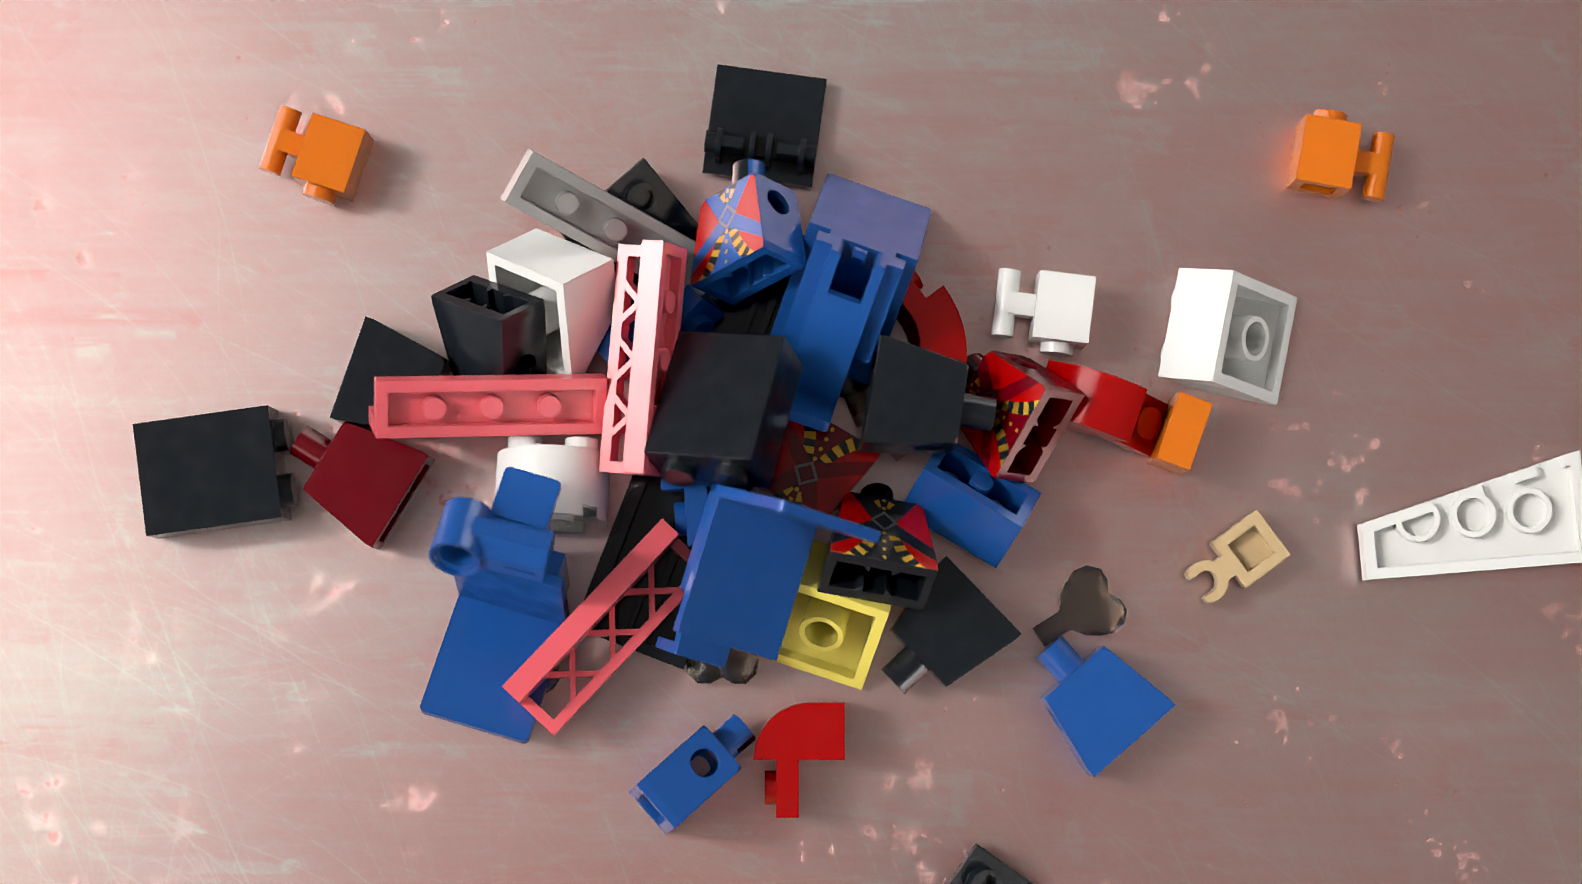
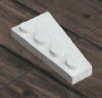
M1580 450L1358 524L1362 580L1582 563V465Z

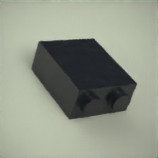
M679 331L644 449L645 455L664 480L678 486H692L695 482L717 483L740 490H745L748 486H771L803 364L786 337Z
M265 405L133 424L146 536L162 539L292 520L290 507L298 505V490L294 474H286L284 451L291 450V434L286 417L279 418L278 410Z

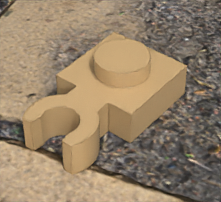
M1256 509L1209 543L1218 556L1215 560H1203L1192 564L1185 571L1184 577L1187 580H1191L1200 572L1209 573L1214 579V587L1201 599L1205 604L1212 603L1224 596L1228 589V581L1234 577L1242 589L1247 588L1291 554Z

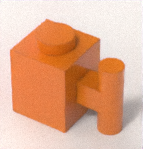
M281 105L259 169L280 176L287 156L295 158L296 162L291 176L301 186L305 187L303 191L304 196L328 205H335L337 197L353 202L374 139L366 129L314 112L310 118L305 135L296 133L302 113L291 107Z
M1317 109L1314 111V115L1306 114L1296 125L1286 189L1340 199L1351 190L1353 176L1365 178L1362 199L1383 202L1395 135L1381 131L1373 132L1370 151L1359 150L1361 123L1347 121L1348 115L1346 113L1331 109Z

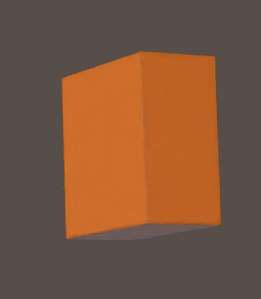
M1179 391L1169 398V405L1152 455L1148 458L1147 464L1181 475L1191 469L1213 403Z

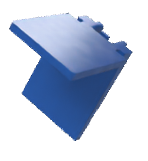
M827 174L803 239L806 267L791 274L770 336H785L803 364L789 420L822 432H827L845 379L849 378L868 385L876 343L880 335L889 337L891 335L920 256L931 209L840 176Z
M509 466L504 470L491 510L495 518L551 530L550 521L561 492V484L558 480ZM554 546L546 578L542 583L481 568L472 576H454L459 596L420 704L423 714L522 744L529 742L536 719L502 686L570 616L567 601L570 582L566 555L554 551ZM545 679L529 696L540 707L550 679Z
M711 484L680 585V589L684 590V595L673 627V631L677 632L675 640L658 636L655 647L675 655L725 668L731 648L777 661L816 529L819 528L874 543H879L882 532L782 499L719 484Z

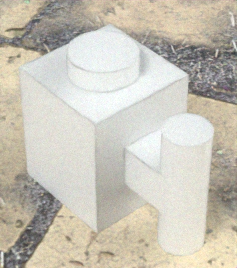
M1010 268L999 269L991 330L992 336L1013 338L1015 318L1030 319L1027 343L1039 344L1041 354L1073 357L1074 349L1083 350L1089 343L1096 284L1095 276L1040 270L1035 277L1034 291L1031 294L1019 292L1020 270Z

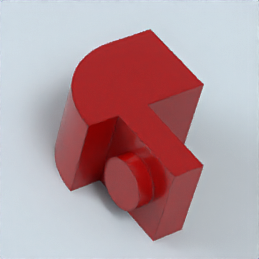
M1048 360L1046 369L1085 394L1067 425V430L1099 436L1135 454L1151 457L1169 404L1146 394L1148 389L1120 377L1076 364Z
M802 702L793 704L777 712L762 728L755 744L753 760H776V771H765V805H776V818H799V760H845L844 702Z

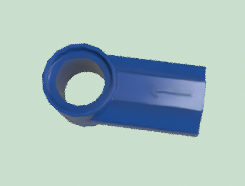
M457 497L446 502L428 555L436 568L453 576H472L481 568L542 583L546 578L556 532L495 518L493 511L481 501L473 498Z

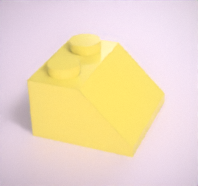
M813 539L778 658L775 662L862 690L892 605L817 592V585L828 544Z

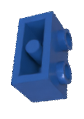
M957 443L949 453H933L904 502L918 504L924 509L928 528L997 568L1024 526L1041 492L1024 482L994 478L976 453Z

